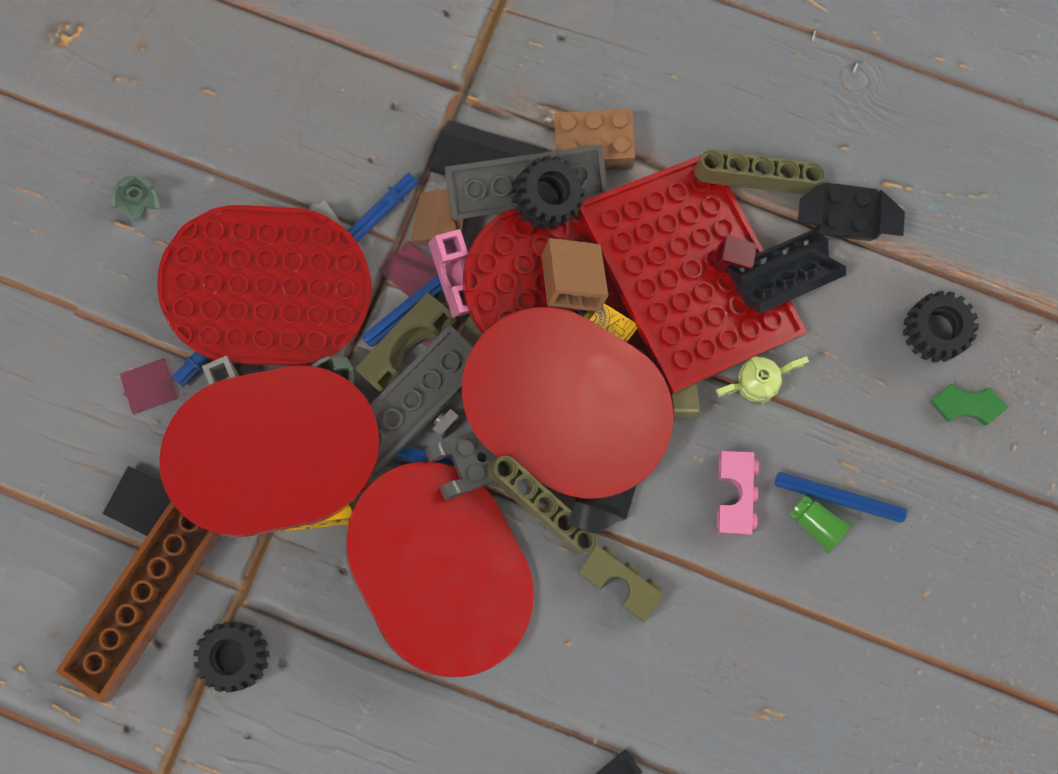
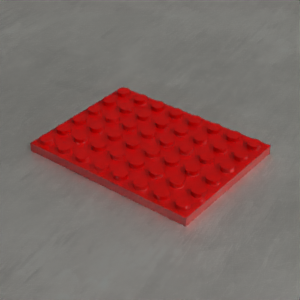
M702 155L586 199L577 212L592 243L601 245L603 264L632 321L635 322L652 360L662 374L670 395L807 333L791 300L760 314L744 304L727 273V269L724 272L714 269L717 247L726 236L757 244L755 254L764 250L729 185L705 183L695 176L694 168Z

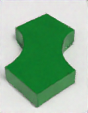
M951 384L930 401L947 422L956 417L967 416L977 419L985 426L1008 408L990 387L979 393H967Z

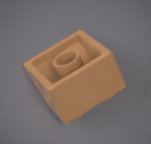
M441 189L420 193L410 243L429 246L428 243L434 236L461 229L464 239L468 218L452 220L448 190Z

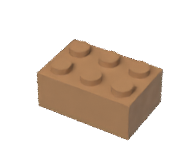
M632 108L554 113L556 151L602 144L605 170L631 169L634 167L635 148Z

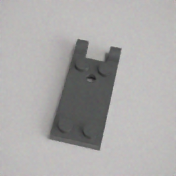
M474 432L446 442L433 444L424 449L429 463L451 456L460 479L440 487L445 501L494 483L488 476L487 466L492 459L498 457L483 445ZM478 453L486 455L485 462H480L477 459ZM499 462L497 466L498 473L502 476H505L507 473V466L503 462Z

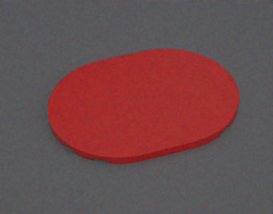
M228 205L210 209L191 219L177 231V234L171 240L168 247H166L160 261L157 277V292L161 310L177 337L191 349L207 358L217 360L227 355L233 364L302 366L313 364L323 357L336 354L360 330L369 310L372 293L368 263L362 249L353 236L344 227L326 215L307 209L289 207Z
M513 208L495 217L479 232L467 253L462 283L469 314L482 335L494 323L514 312L534 307H549L547 306L541 255L549 238L592 243L580 217L574 215L562 226L560 225L552 230L550 227L547 230H540V225L536 228L531 227L529 220L524 223L521 220L523 217L521 212L517 214ZM604 266L608 297L604 304L632 320ZM560 308V309H565V310H568V311H571V312L573 311V309ZM636 329L627 343L648 357L649 352Z
M534 307L503 317L487 329L478 339L468 356L464 368L462 401L468 422L478 439L497 457H512L535 479L560 493L589 499L604 498L622 493L644 480L656 468L667 450L673 429V405L668 386L662 374L654 363L637 348L577 313L555 307Z
M290 366L220 380L201 389L191 396L175 413L165 431L160 448L159 464L161 479L169 499L185 518L201 529L217 533L218 535L247 537L309 525L338 514L366 488L378 461L380 448L379 429L373 410L361 391L346 378L327 369L313 366Z
M435 462L409 463L381 475L358 499L347 525L345 551L348 567L380 633L390 648L403 661H406L422 672L439 677L455 678L476 675L502 662L512 653L523 638L533 609L534 590L531 572L526 558L503 514L486 488L481 487L445 501L440 487L460 479L456 468Z

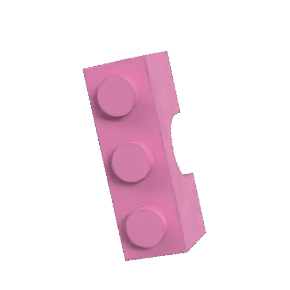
M461 229L436 235L428 243L452 319L469 314L462 283L464 263L468 251Z
M721 451L718 454V481L733 483L738 489L739 497L734 505H720L717 507L716 534L749 536L753 530L757 529V514L753 513V503H757L758 487L754 486V476L758 475L759 462L754 460V452Z

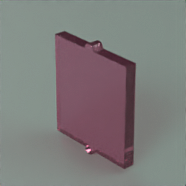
M409 241L396 254H392V259L380 271L384 277L408 297L438 274L435 263Z
M164 358L120 374L125 389L123 395L127 397L132 414L134 415L177 399L172 383L174 379L169 374Z

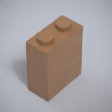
M549 238L541 255L547 306L600 312L608 297L601 245Z

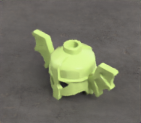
M754 356L743 364L738 375V384H730L717 389L718 397L740 391L741 396L751 402L767 403L778 393L782 384L781 375L788 374L793 369L803 367V364L808 363L809 359L806 356L779 368L770 359Z

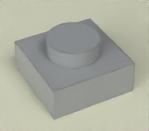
M452 409L447 413L443 411L433 422L435 424L433 430L443 439L460 421V418Z

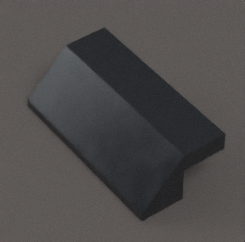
M449 120L441 132L429 171L445 176L444 166L543 153L546 149Z
M810 230L755 254L754 264L750 270L730 265L727 268V273L744 304L761 314L846 276V266L829 257L828 238Z

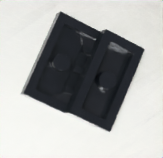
M128 466L102 514L148 536L171 500L161 481Z

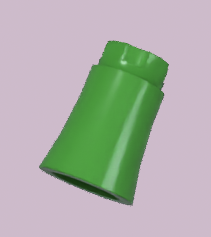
M805 495L789 514L797 520L798 525L820 544L827 554L835 548L853 526L827 510L816 500L813 501L808 495Z

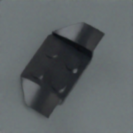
M823 182L799 199L797 223L815 225V232L820 235L863 241L876 240L881 234L904 235L905 212L882 190L878 191L873 188Z
M637 485L622 493L604 498L589 499L576 497L568 525L595 533L617 522L626 520Z

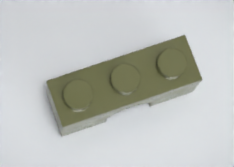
M597 546L578 574L599 590L610 578H620L625 581L629 594L622 607L642 622H646L664 597V594L660 592L662 587L650 578L645 581L639 577L638 573L640 571L629 562H626L625 565L615 559L618 555L607 546H604L602 549Z

